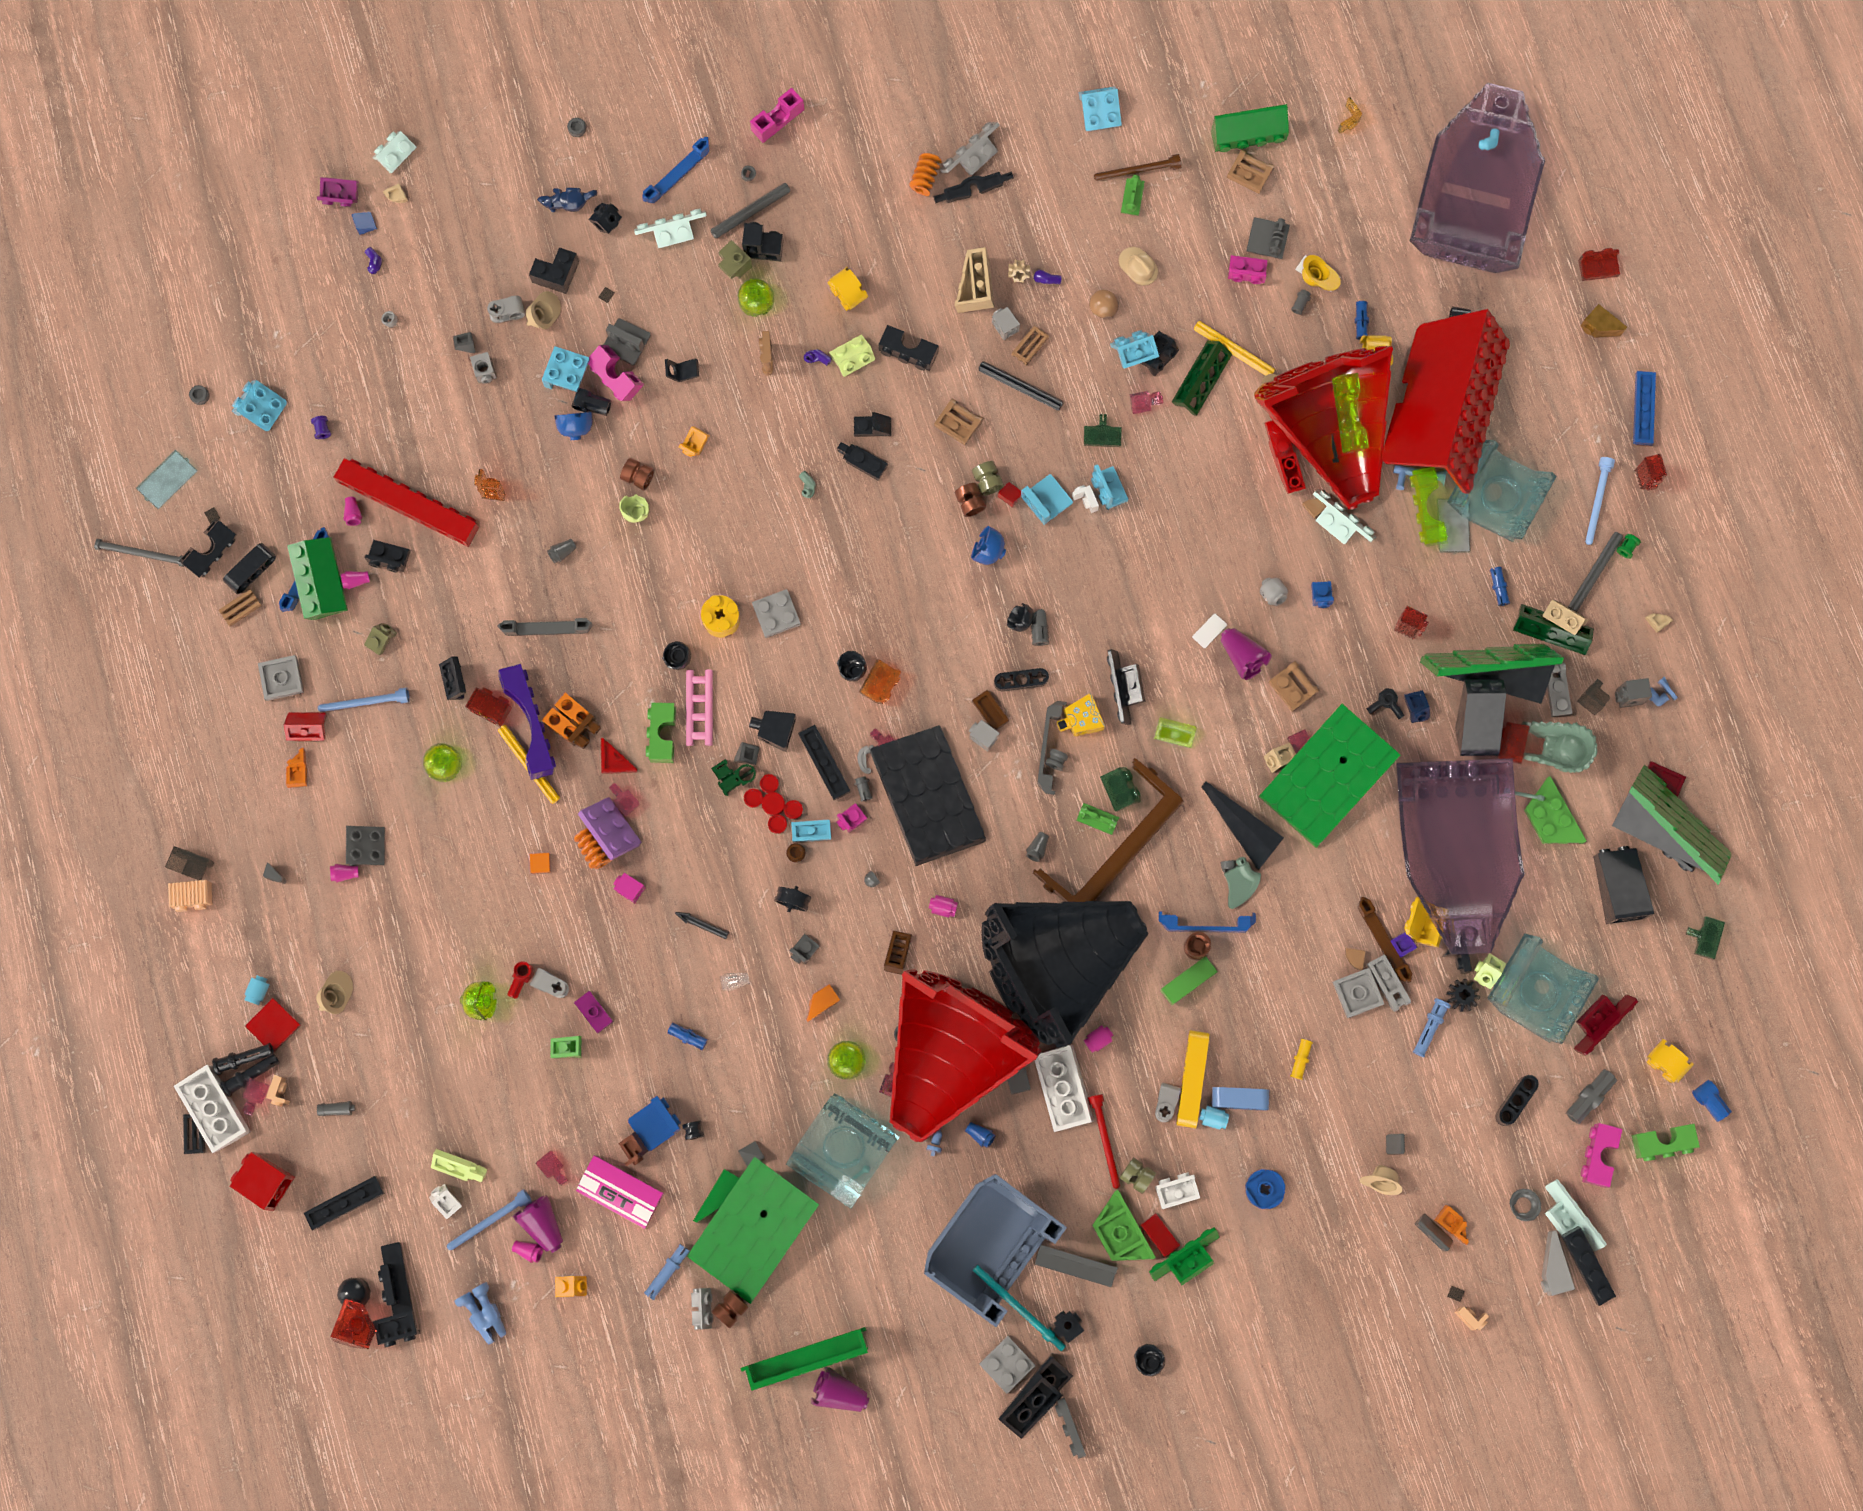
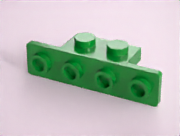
M1213 1227L1205 1230L1200 1237L1187 1242L1181 1250L1171 1253L1163 1262L1156 1263L1149 1271L1152 1279L1157 1281L1171 1271L1182 1286L1215 1264L1204 1248L1220 1237L1216 1228Z

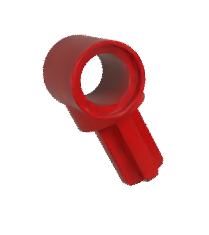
M521 961L514 966V973L512 975L514 980L507 993L509 997L517 999L524 984H528L529 980L533 977L534 969L530 964ZM527 966L528 973L525 976H520L519 970Z

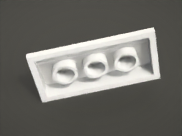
M1069 1045L1039 1054L1035 1064L1054 1132L1094 1122L1074 1046Z
M206 1065L174 1085V1088L211 1152L215 1153L251 1131L232 1098L228 1097L220 1084L221 1080L214 1071L213 1066Z

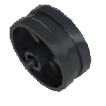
M795 886L794 889L778 887V893L774 901L788 908L787 912L791 913V910L807 912L811 896L800 892L798 886Z

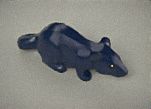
M568 187L565 192H562L561 189L554 188L553 192L555 195L540 196L537 200L544 207L550 209L551 212H555L556 209L576 212L582 209L590 198L597 196L598 192L597 190H591L584 193L581 192L580 188Z

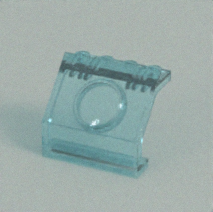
M1485 440L1482 446V456L1478 462V471L1473 481V489L1469 494H1465L1456 485L1447 503L1462 517L1468 519V521L1511 542L1514 539H1523L1557 476L1553 472L1531 470L1503 456L1497 450L1499 444L1495 440Z
M1524 933L1487 999L1501 1014L1545 1041L1563 1044L1599 978L1595 974L1573 968L1541 947L1543 940L1540 937Z
M834 1093L799 1141L786 1165L852 1209L862 1195L861 1193L900 1137L892 1130L878 1123L876 1119L869 1117L861 1109Z

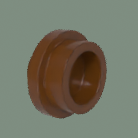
M794 843L787 848L786 855L791 862L798 863L805 858L806 851L801 844Z

